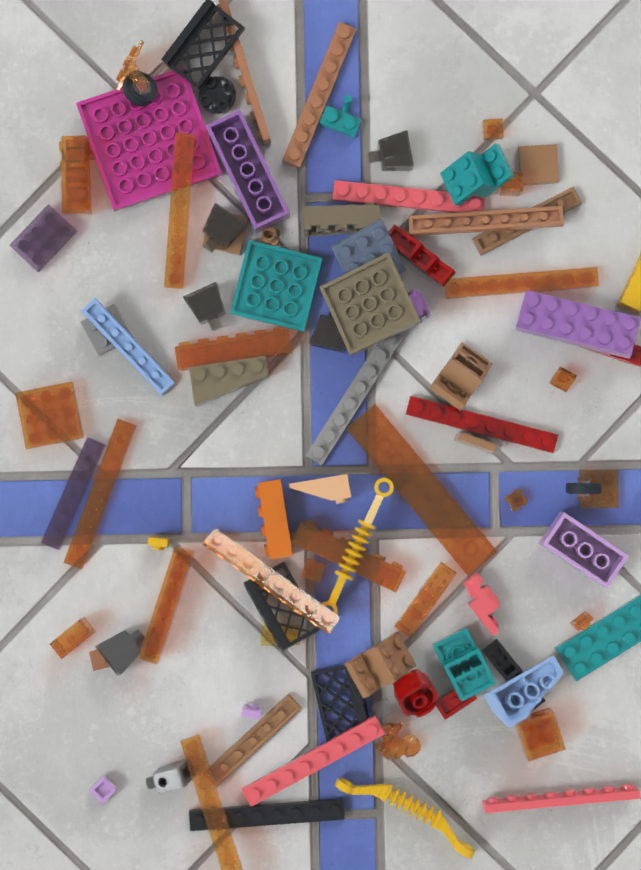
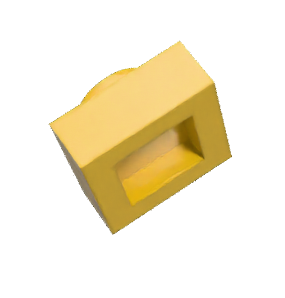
M148 537V545L153 546L152 549L164 550V547H169L170 539Z

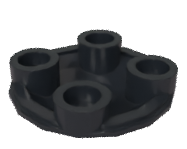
M210 76L199 90L200 104L206 111L212 114L227 112L236 101V91L233 83L224 77Z

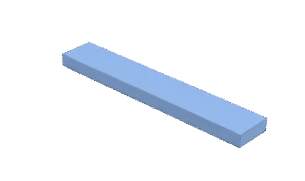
M96 298L81 310L161 395L175 383L169 374Z

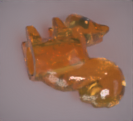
M401 722L397 724L386 723L384 729L387 735L381 736L383 742L373 745L388 761L390 759H398L403 755L414 757L420 751L421 744L415 735H406L402 739L397 735L403 727Z

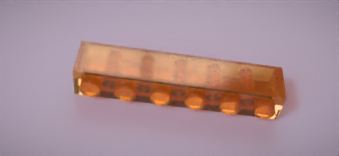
M276 327L271 332L257 330L252 335H247L244 332L235 334L236 337L228 338V335L218 336L217 340L209 341V338L199 339L198 343L190 344V341L180 342L179 346H175L178 370L184 371L194 366L260 356L268 358L293 354L289 329Z
M310 520L301 521L292 543L337 565L346 562L342 555L349 556L345 548L352 549V546L348 544V541L351 540L343 536L340 539L333 536L334 532L326 528L320 530L316 528L317 524ZM364 547L366 551L359 550L363 558H356L360 565L352 566L357 570L356 574L396 593L406 573L402 569L403 565L395 561L390 564L385 561L386 557L375 553V556L368 553L369 549Z
M179 545L174 547L139 659L154 664L160 662L195 550Z

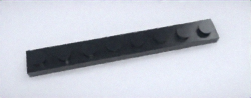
M343 798L259 804L252 807L245 805L189 810L190 831L345 820Z

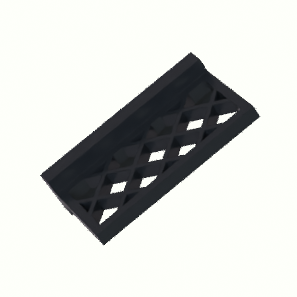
M205 0L161 60L165 66L200 90L243 33L245 27L217 7L213 1ZM216 12L222 16L223 23L212 24V17ZM234 25L238 28L234 35H227L226 26ZM223 27L224 36L214 38L213 28ZM210 29L211 38L201 40L200 33L202 30ZM225 40L223 50L215 51L214 42ZM211 42L212 52L202 53L201 44ZM198 44L199 54L189 55L188 49L190 46ZM213 55L214 62L209 66H204L203 57ZM200 57L201 67L191 68L190 59ZM180 60H187L188 69L179 70L175 66ZM191 72H202V78L198 83L192 80Z
M285 562L244 582L247 593L281 653L322 629ZM284 569L286 573L285 581L274 579L277 570ZM261 579L270 580L268 591L260 589L256 582ZM272 582L284 584L281 594L270 592ZM286 585L292 586L296 590L294 598L283 595ZM269 594L280 597L277 607L268 604ZM282 598L293 601L290 611L279 608ZM295 602L304 604V615L292 612ZM278 611L289 614L287 624L278 622ZM291 615L303 618L300 628L289 625ZM304 619L313 620L316 628L310 631L302 629ZM288 628L299 631L298 637L291 642L286 636Z
M345 664L311 671L326 742L331 740L330 733L333 729L340 734L344 732L335 726L340 717L350 723L346 731L350 729L351 725L356 726L370 718L366 699H363ZM345 669L346 679L344 682L333 677L338 670ZM324 674L330 678L325 687L318 683L316 675ZM331 680L341 685L336 694L327 689ZM343 687L350 691L351 697L348 702L338 696ZM324 691L334 697L330 705L322 701L321 696ZM335 699L345 704L341 713L331 707ZM347 706L355 711L353 720L343 715ZM328 710L338 715L334 724L326 720Z

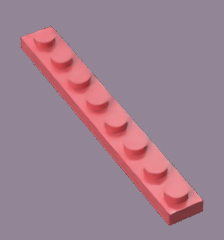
M334 180L332 201L359 204L372 202L379 206L447 213L484 211L485 198L474 195L460 206H456L449 192Z
M374 715L242 788V792L252 807L385 734V730L377 716Z
M623 784L619 788L603 786L602 789L595 790V788L588 787L584 788L583 791L567 789L564 790V793L547 791L544 795L527 793L523 797L507 795L506 798L502 799L493 796L488 797L487 800H482V805L485 813L641 799L640 790L633 784Z

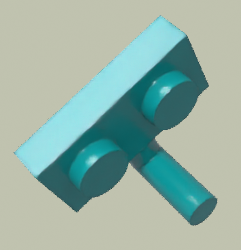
M346 95L341 111L326 105L319 125L355 139L362 119L348 114L352 97Z

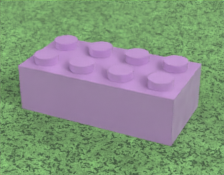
M565 512L558 513L539 542L540 545L605 588L609 587L629 557Z

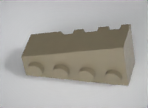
M372 202L364 203L363 205L303 206L305 237L353 234L380 219V207Z
M266 356L189 367L196 407L269 377Z

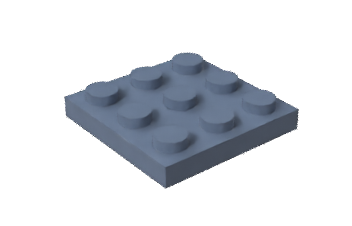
M382 219L330 246L343 274L388 252L399 274L406 271Z

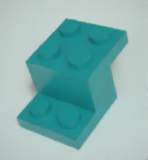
M497 143L482 154L471 151L466 152L440 172L451 199L456 206H460L473 195L487 198L515 177L500 144Z
M467 627L432 644L461 702L496 684Z

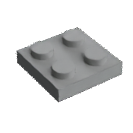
M112 304L106 309L131 335L116 305ZM88 318L81 321L99 356L116 348Z

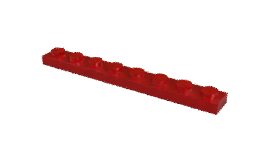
M413 396L409 398L405 413L408 416L549 453H554L558 434L463 409L459 410L455 407Z

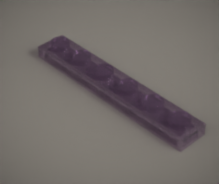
M87 437L41 543L57 550L61 549L106 444Z

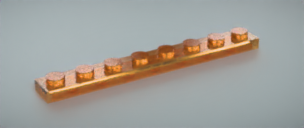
M175 132L164 288L183 289L195 134Z
M597 267L452 278L445 285L446 299L525 293L526 290L543 292L593 288L599 286Z
M117 419L63 563L83 569L137 425Z
M216 528L204 540L203 545L328 635L341 617Z
M200 734L180 741L221 870H243Z

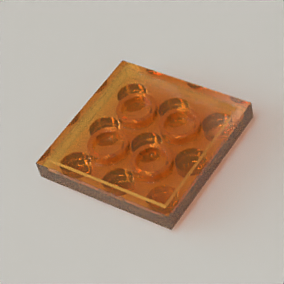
M73 382L15 393L26 449L84 438Z

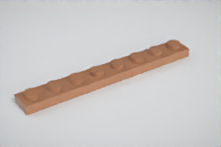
M218 0L219 4L216 6L232 17L227 0ZM234 25L226 26V31L229 35H234L236 28ZM238 38L231 47L230 52L234 51L236 57L233 58L236 70L240 69L241 75L238 76L240 84L247 91L244 94L247 105L251 104L253 110L250 112L252 122H257L258 129L255 131L258 141L262 140L265 146L271 144V139Z
M342 22L338 23L282 162L299 169L301 168L356 33V28Z
M563 206L409 216V233L411 236L563 227L564 225Z

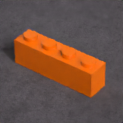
M281 479L260 482L258 487H255L256 499L260 498L261 506H258L259 517H263L264 525H261L262 536H266L267 544H264L265 555H269L270 559L293 556Z

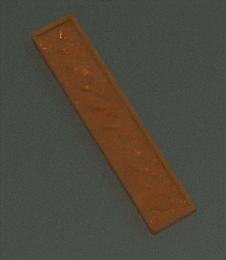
M376 404L346 428L385 477L392 481L394 488L467 576L498 552Z

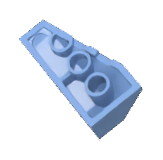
M553 655L484 694V697L493 713L510 728L528 717L533 708L542 700V697L552 688L564 672Z

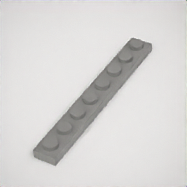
M396 334L375 345L307 452L306 456L321 466L323 465L403 336Z

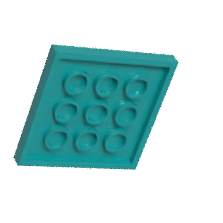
M248 240L230 314L304 333L323 258Z

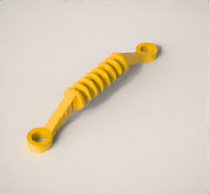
M380 478L376 481L374 486L376 497L364 521L358 519V523L362 527H355L354 529L359 534L351 535L355 539V542L348 541L352 549L345 548L349 556L342 555L346 562L338 564L342 570H335V573L339 575L329 600L323 602L319 607V615L323 620H333L338 614L336 602L346 580H353L349 573H356L357 570L352 566L360 565L356 558H363L359 553V550L366 551L362 544L370 543L365 537L373 536L368 530L376 529L372 522L383 498L391 495L393 492V483L388 478ZM381 482L389 484L390 489L387 493L379 491L378 487ZM327 605L334 609V613L331 616H326L323 613V608Z
M338 777L335 786L347 794L374 795L383 802L390 798L389 805L392 806L394 802H397L396 809L403 805V813L410 809L409 816L412 817L417 813L416 819L418 821L422 817H424V824L431 820V828H436L443 832L458 853L472 859L475 849L463 841H458L441 810L438 809L433 813L434 806L432 805L427 810L426 802L419 806L420 799L417 798L415 802H412L413 795L406 799V791L399 795L400 788L397 787L392 791L393 785L391 783L354 785L347 779Z

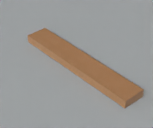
M571 187L532 208L563 206V213L581 205L582 202L575 188ZM532 229L488 231L472 238V241L480 256Z
M290 694L286 695L210 765L203 774L215 787L219 786L296 715L302 707Z

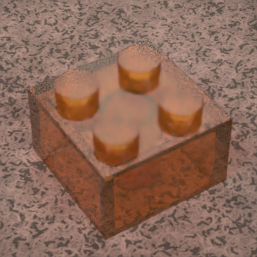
M550 708L530 713L526 719L515 724L524 755L528 761L566 750L554 711Z

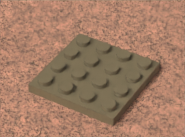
M389 252L320 286L350 356L421 323Z

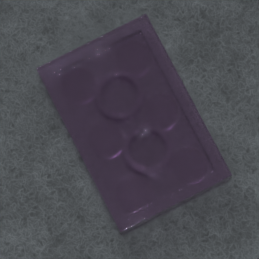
M48 204L9 246L39 273L77 233V230Z

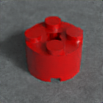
M415 669L411 671V673L404 675L393 684L394 696L405 715L411 717L410 715L422 717L435 708L436 699L438 700L439 698L438 693L429 677L420 672V670Z

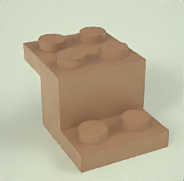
M461 342L430 386V389L436 395L447 400L453 407L462 410L470 396L484 380L493 363Z
M398 631L383 641L366 648L345 663L363 699L379 688L396 682L417 666Z

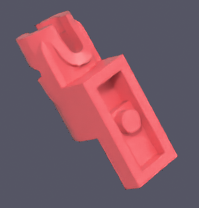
M476 572L463 582L470 597H473L468 602V605L494 636L499 632L497 629L499 624L492 615L490 617L488 615L500 606L499 601L488 585L480 587L484 580Z

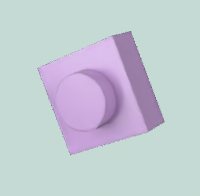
M248 703V706L244 705L241 716L261 720L263 709L259 708L257 704Z
M103 775L89 791L103 804L117 790V787Z

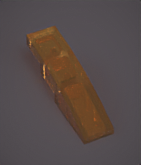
M440 562L421 586L417 595L407 606V609L395 623L394 627L410 638L455 577L456 572Z

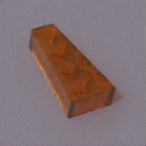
M85 135L61 136L59 151L61 153L60 170L62 172V214L92 215L88 137Z

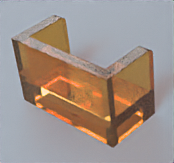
M83 617L52 641L50 645L59 657L63 659L96 631L87 619Z

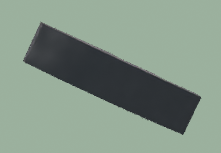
M498 639L482 650L506 682L523 673L522 669ZM542 697V700L533 708V710H535L546 700Z

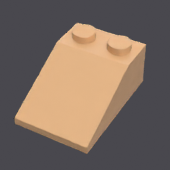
M347 474L289 484V487L331 501L335 500L336 504L348 502L347 498L351 497Z

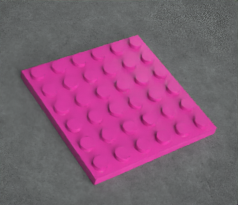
M174 71L152 77L157 84L158 92L155 100L147 106H137L131 103L125 97L123 88L76 103L114 212L222 175L191 84ZM135 83L133 85L137 93L141 95L147 93L146 88L142 84Z

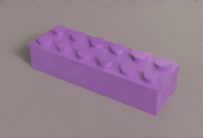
M241 110L206 125L211 141L255 233L257 234L267 227H272L289 219L290 212Z
M526 290L516 331L630 359L641 317Z

